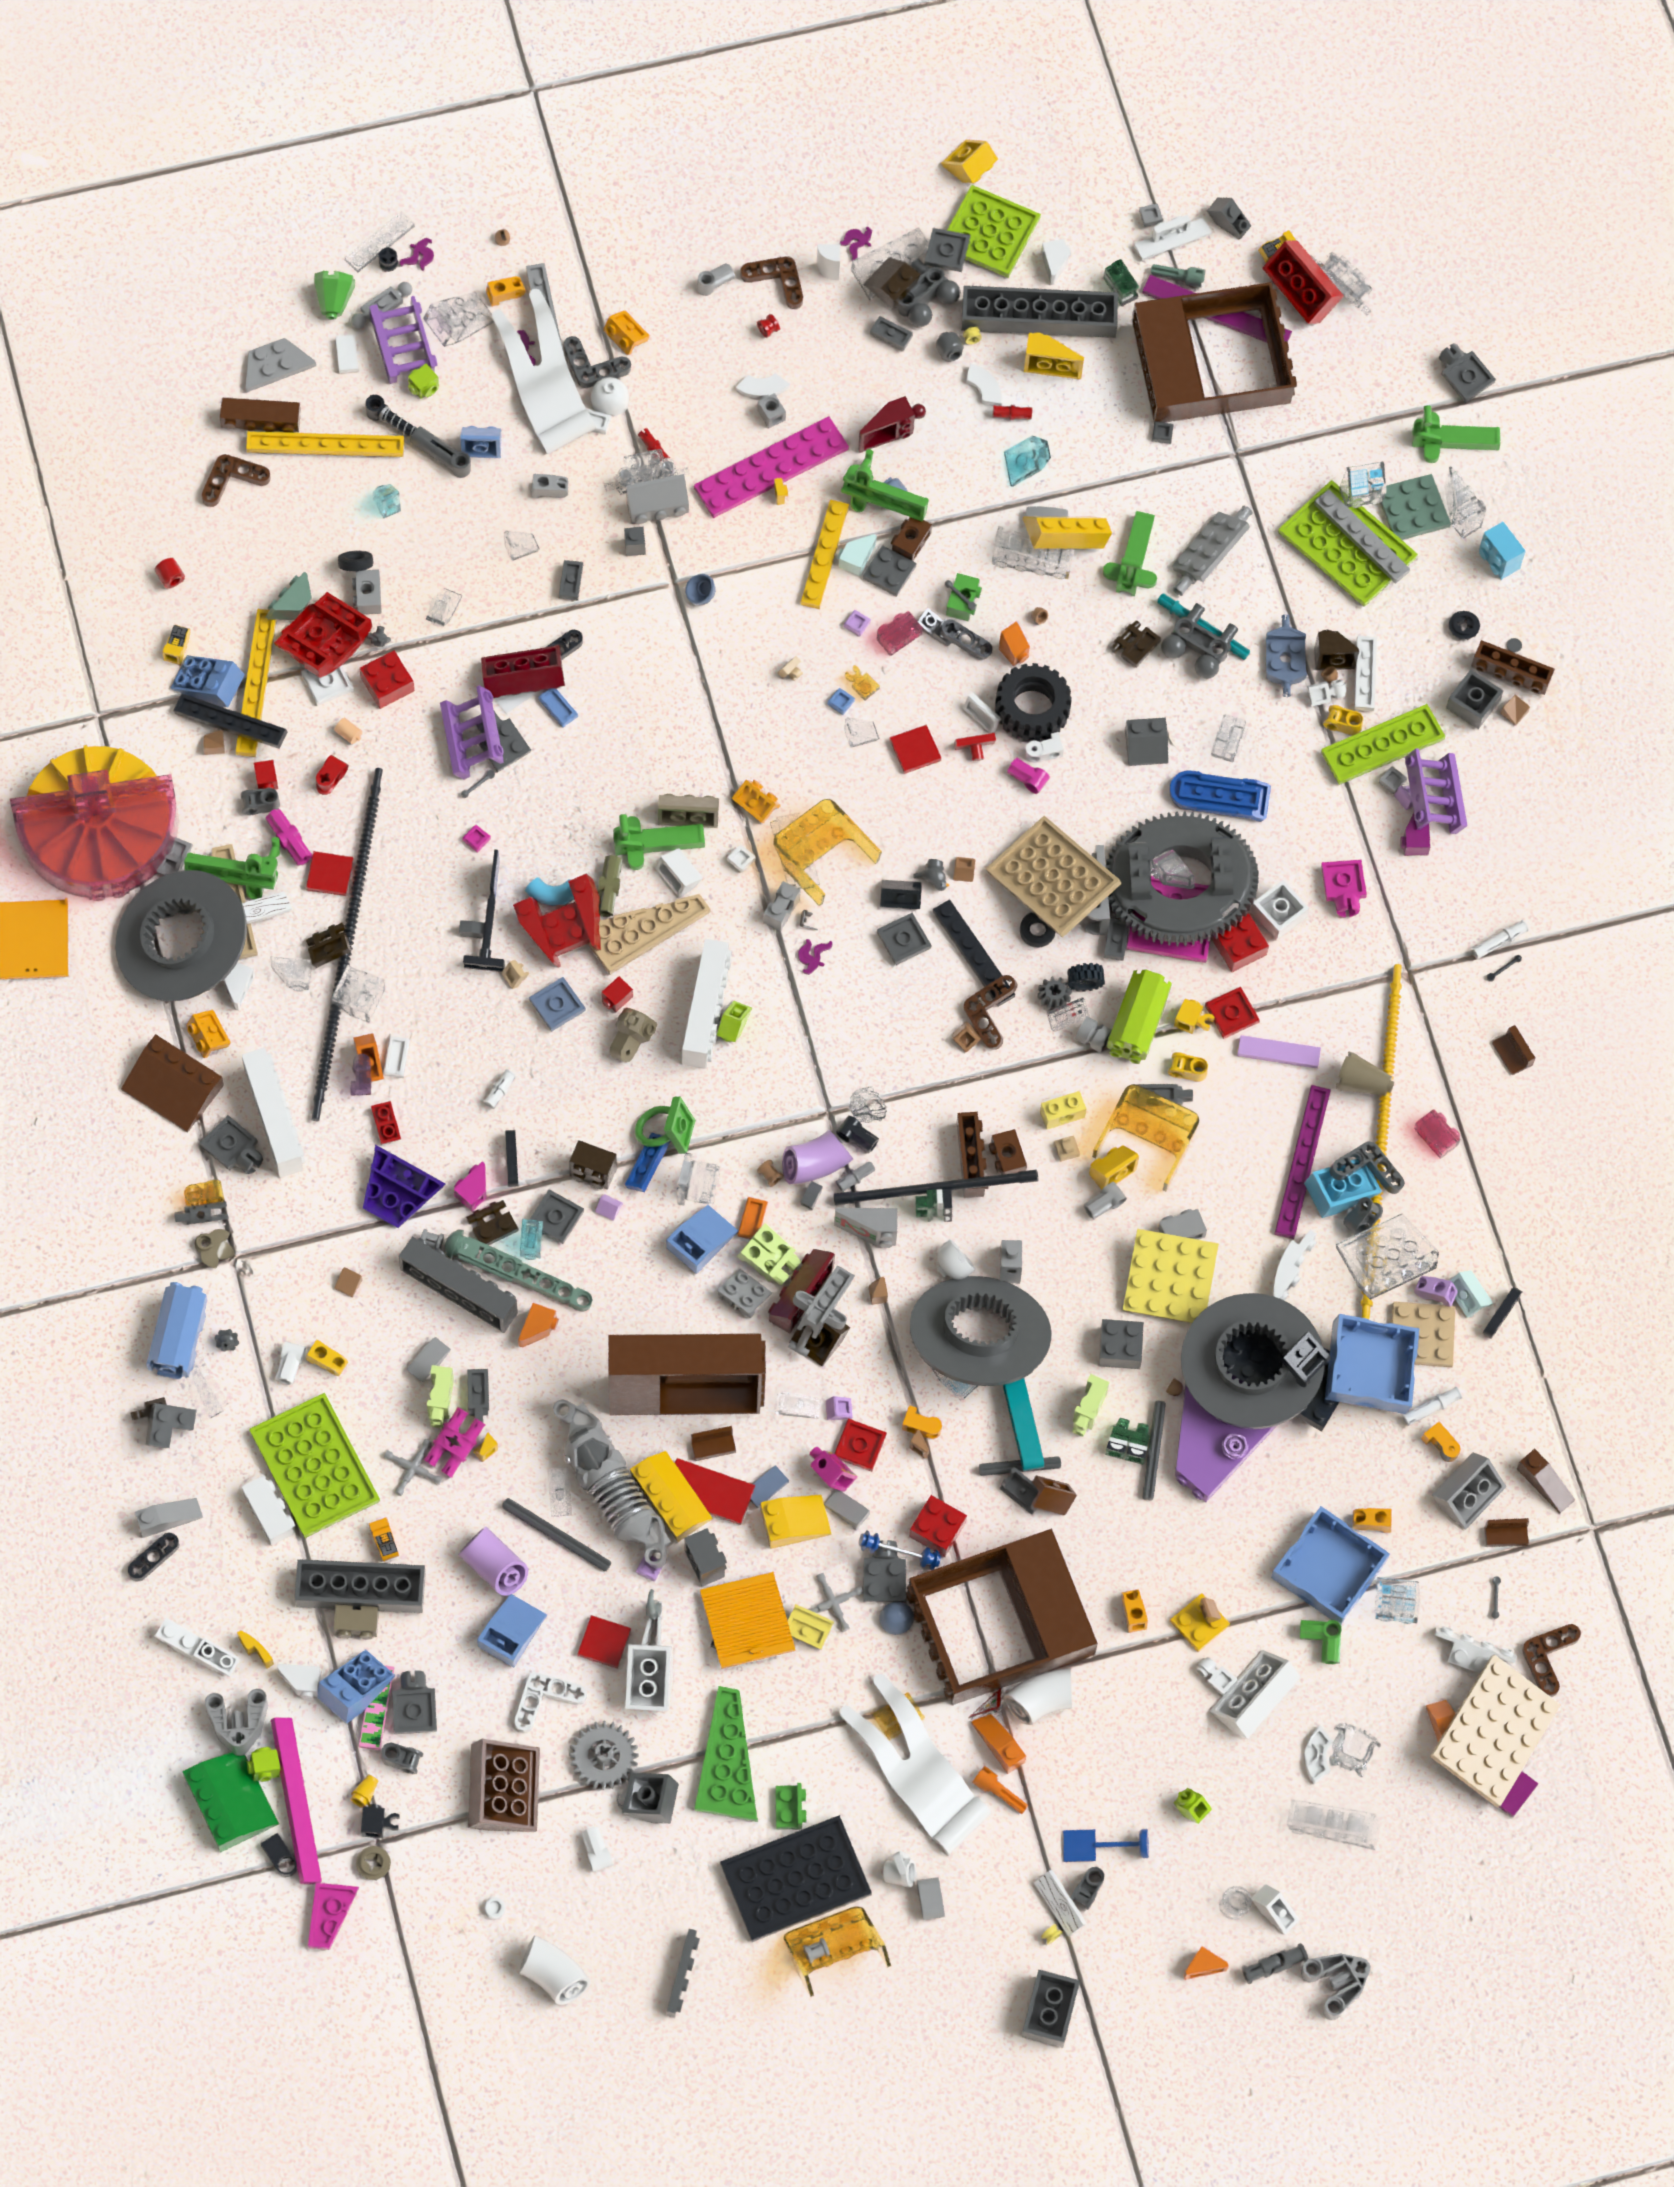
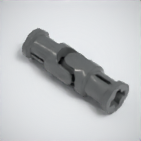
M1299 1943L1298 1947L1288 1951H1279L1268 1958L1259 1959L1255 1964L1247 1967L1244 1965L1241 1969L1246 1982L1250 1985L1256 1979L1270 1977L1272 1973H1279L1290 1969L1292 1965L1301 1961L1306 1962L1309 1959L1305 1947L1302 1943Z

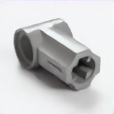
M725 263L711 271H702L698 276L697 291L703 296H708L713 293L715 288L734 279L735 274L730 264Z
M1111 1182L1101 1190L1100 1194L1086 1202L1083 1207L1088 1216L1095 1220L1111 1208L1116 1209L1127 1200V1197L1115 1182Z

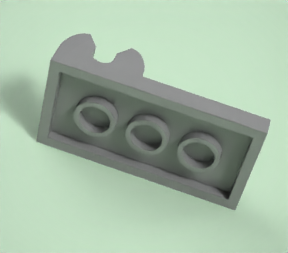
M1096 845L1095 852L1091 853V856L1106 868L1104 845ZM1108 897L1087 915L1090 919L1097 921L1085 926L1087 933L1107 935L1110 922Z

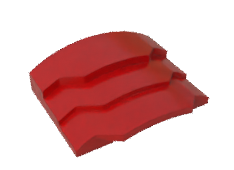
M326 592L317 602L308 605L290 625L281 631L282 635L274 644L305 665V669L321 678L335 671L355 653L366 639L373 625L370 618L329 592Z

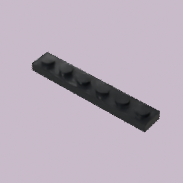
M181 694L173 709L177 715L280 749L288 733L286 728L185 694Z
M950 899L933 908L934 915L984 987L1003 976ZM1005 981V982H1004V983H1005V986H1004V987H1006L1007 989H1009V988H1010V985L1008 984L1007 981ZM998 986L995 987L1001 995L1003 993L1000 991L1001 989ZM988 991L989 995L994 999L996 996L995 991ZM1011 994L996 1005L998 1007L1015 998L1016 994Z

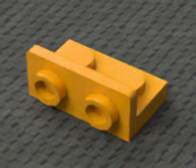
M626 310L609 316L603 328V331L626 355L631 354L635 346L647 342L650 337Z
M745 780L732 799L758 821L764 823L774 809L781 806L777 802L778 798L771 792L766 793L763 791V785L758 781Z
M214 1010L193 1014L186 1024L187 1031L192 1036L196 1048L203 1058H207L212 1051L227 1048L231 1044Z

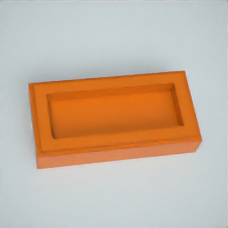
M752 1197L747 1198L738 1237L751 1239L762 1226L768 1201Z

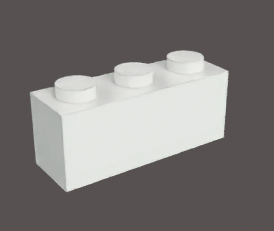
M263 1475L241 1486L242 1492L271 1546L294 1535L292 1528L295 1526L294 1521L290 1515H285L283 1511L285 1505L280 1497L276 1498L273 1493L276 1489L271 1479L267 1481Z

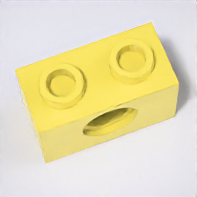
M1080 1091L1041 1103L1040 1114L1048 1130L1085 1118L1087 1108Z

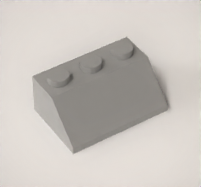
M684 474L626 485V504L631 524H643L650 520H663L666 517L683 516L689 513V500Z
M1472 1452L1432 1496L1440 1509L1461 1528L1466 1530L1507 1486L1489 1458Z

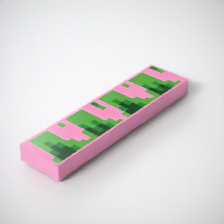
M385 1666L394 1674L393 1666ZM392 1681L365 1709L359 1748L381 1750Z

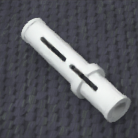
M1521 920L1511 927H1505L1499 934L1471 948L1475 958L1480 959L1502 945L1515 941V938L1529 931V926L1526 921Z
M1457 1386L1443 1394L1439 1393L1432 1400L1421 1404L1406 1414H1402V1418L1405 1424L1410 1426L1416 1421L1440 1409L1444 1410L1451 1403L1462 1399V1393Z

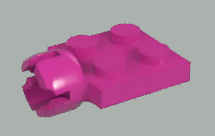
M1362 859L1322 862L1321 870L1326 901H1333L1335 903L1336 912L1340 917L1346 918L1345 910H1349L1350 917L1359 914V900L1367 897Z

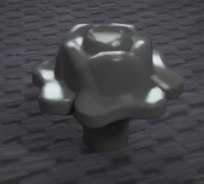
M377 626L375 632L367 635V638L371 639V644L383 647L391 641V638L384 633L385 627Z
M232 1329L219 1330L218 1334L214 1337L216 1347L221 1348L224 1352L227 1350L234 1351L240 1343L237 1339L238 1334L236 1332L233 1333Z

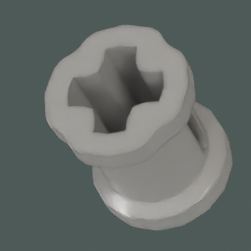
M423 1229L420 1238L425 1240L429 1247L441 1250L444 1234L438 1235Z
M820 1938L818 1942L809 1946H802L805 1957L810 1964L813 1963V1960L824 1955L826 1957L830 1956L824 1938Z

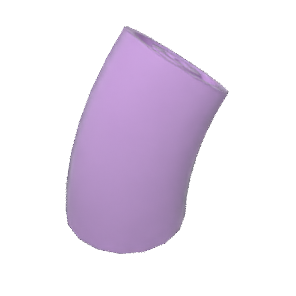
M828 1130L809 1142L787 1146L782 1157V1171L788 1184H800L828 1176L846 1166L854 1158L835 1135Z
M487 1526L483 1527L458 1554L501 1595H511L517 1592L527 1580L528 1567L526 1563Z

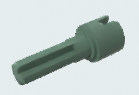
M1152 264L1151 274L1182 280L1185 281L1187 286L1202 288V283L1205 279V269L1190 266L1186 270Z

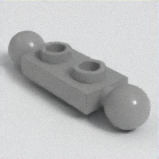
M404 281L398 285L396 291L392 286L387 288L360 307L363 314L356 313L352 316V326L361 329L366 325L367 320L371 322L369 306L377 304L378 310H382V312L396 309L403 304L401 296L408 297L412 294V285Z

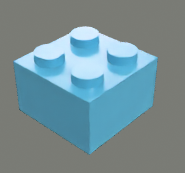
M1503 521L1484 532L1479 548V554L1482 559L1487 560L1492 572L1498 575L1501 580L1521 569L1526 552Z

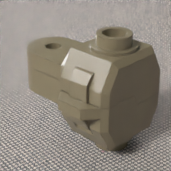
M628 1007L624 1008L615 1024L618 1032L610 1046L609 1052L611 1057L626 1063L630 1062L640 1044L648 1042L655 1033L657 1022L640 1011Z

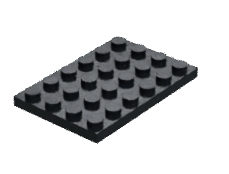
M1247 1330L1246 1334L1240 1331L1238 1337H1232V1341L1228 1343L1224 1350L1222 1360H1224V1367H1227V1374H1232V1380L1238 1378L1239 1384L1245 1381L1247 1386L1255 1383L1258 1387L1260 1382L1266 1385L1268 1379L1274 1381V1375H1279V1369L1282 1368L1280 1359L1283 1356L1276 1348L1274 1342L1265 1333L1261 1335L1258 1330L1254 1333ZM1323 1347V1349L1329 1354L1330 1350ZM1328 1364L1324 1365L1322 1382L1315 1397L1301 1413L1295 1416L1321 1432L1339 1404L1337 1401L1325 1399Z
M840 1815L720 1861L721 1868L751 1942L872 1895Z

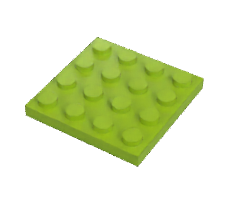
M971 185L947 230L970 235L965 260L1009 278L1034 232L1041 214Z

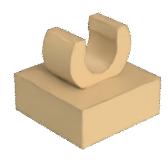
M797 656L793 657L777 673L782 678L789 674L790 678L795 681L803 674L796 667L801 662Z
M516 960L509 961L501 973L512 989L519 987L521 982L529 975V972L523 971L522 967L524 965L522 963L518 964Z
M1074 1135L1054 1141L1060 1162L1080 1157V1151Z

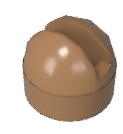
M505 229L498 230L495 234V242L499 246L508 245L510 243L509 232ZM501 234H504V240H502Z
M1036 607L1031 612V618L1038 624H1043L1048 619V611L1042 607Z
M1333 666L1324 669L1321 673L1323 680L1331 684L1332 681L1338 680V672Z
M1173 1378L1166 1392L1172 1396H1178L1183 1391V1385L1179 1380Z

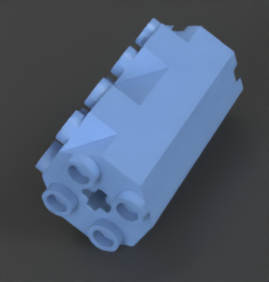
M170 1282V1286L165 1287L146 1363L149 1371L153 1372L154 1368L158 1371V1375L174 1379L189 1377L197 1355L196 1346L199 1334L203 1331L206 1319L205 1310L208 1299L207 1295L202 1292L203 1288L194 1285L186 1287L178 1282Z

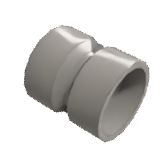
M1087 1016L1081 1024L1075 1039L1085 1045L1090 1043L1091 1048L1101 1053L1108 1043L1112 1029L1103 1024L1099 1026L1096 1020Z

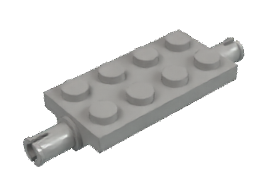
M1243 505L1235 516L1218 511L1172 565L1173 570L1182 575V578L1172 588L1177 595L1183 596L1191 584L1194 585L1197 580L1204 582L1248 531L1250 526L1246 520L1253 514V511L1248 506Z

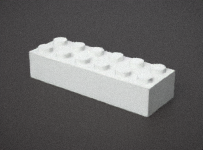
M705 938L682 1048V1065L706 1069L707 1062L712 1061L713 1044L716 1042V1030L721 1017L720 1010L724 1003V990L728 983V970H730L732 963V950H729V942Z
M265 1047L241 1054L244 1071L279 1177L282 1178L304 1171L303 1163H306L304 1151L299 1143L298 1133L295 1125H293L290 1109L287 1107L285 1093L281 1089L278 1072L275 1071L272 1054H267Z

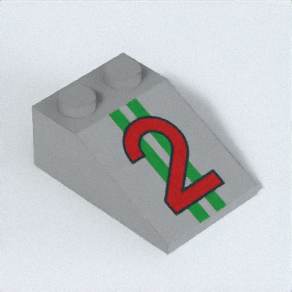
M835 1207L834 1226L875 1246L890 1248L896 1246L897 1208Z

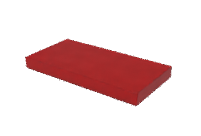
M676 1458L675 1465L709 1514L741 1525L751 1501L755 1485Z

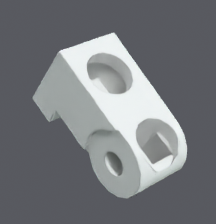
M1059 732L1052 733L1049 740L1029 742L1026 746V759L1031 763H1039L1063 757L1064 749Z

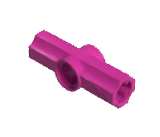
M274 809L269 812L265 817L266 821L275 832L276 837L279 838L281 847L289 852L298 866L308 863L312 858V854L302 841V837L295 825L290 824L281 809Z

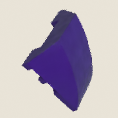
M375 1144L363 1209L399 1228L441 1190L446 1183Z

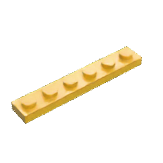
M830 499L801 599V605L816 609L821 607L849 509V504Z

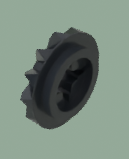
M1458 611L1449 620V630L1452 632V636L1458 637L1459 640L1467 639L1468 641L1470 638L1476 637L1480 630V621L1472 612ZM1465 620H1467L1466 623L1467 627L1469 628H1465V630L1462 631L1461 625L1465 622Z

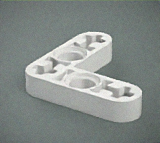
M532 1673L527 1679L515 1717L517 1731L528 1733L533 1729L543 1696L573 1705H581L587 1699L586 1688L581 1684L546 1674ZM538 1678L540 1683L546 1685V1681H550L547 1688L548 1691H544L545 1686L538 1685L535 1688L531 1681H536ZM554 1684L563 1686V1691L560 1694H554L551 1691V1687ZM567 1686L570 1687L569 1692L572 1693L580 1690L583 1697L579 1696L578 1699H574V1695L568 1693V1697H565ZM527 1698H534L537 1704L533 1708H528L524 1702ZM525 1712L531 1713L528 1714L527 1718L528 1723L530 1724H526L525 1727H521V1723L519 1721L524 1720Z

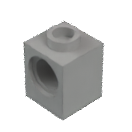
M775 393L765 395L758 401L757 411L768 428L786 421V410ZM768 408H773V409H775V410L769 411V410H767V409H768Z

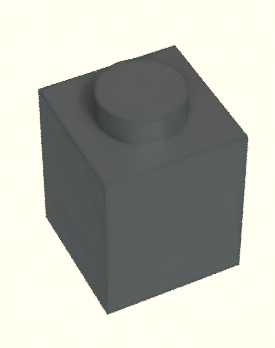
M644 526L624 528L626 556L646 555Z

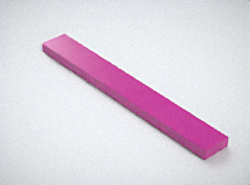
M274 1717L270 1721L275 1749H277L281 1768L280 1776L300 1884L321 1883L322 1878L292 1717Z

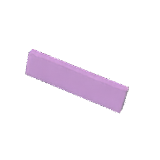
M1240 1035L1237 1056L1318 1069L1321 1047Z

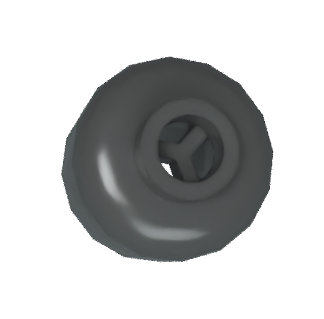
M943 332L939 335L935 344L940 356L944 360L955 361L962 356L964 345L955 332Z

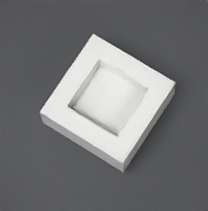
M741 844L727 857V861L741 873L756 860V856Z

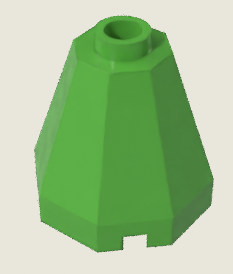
M321 271L314 274V284L319 306L325 318L335 320L337 317L342 316L355 288L356 280L353 275L340 271H334V274L329 275V271Z

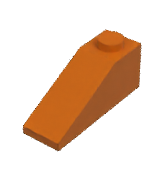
M990 1711L985 1712L971 1722L1007 1774L1025 1763L1027 1756Z

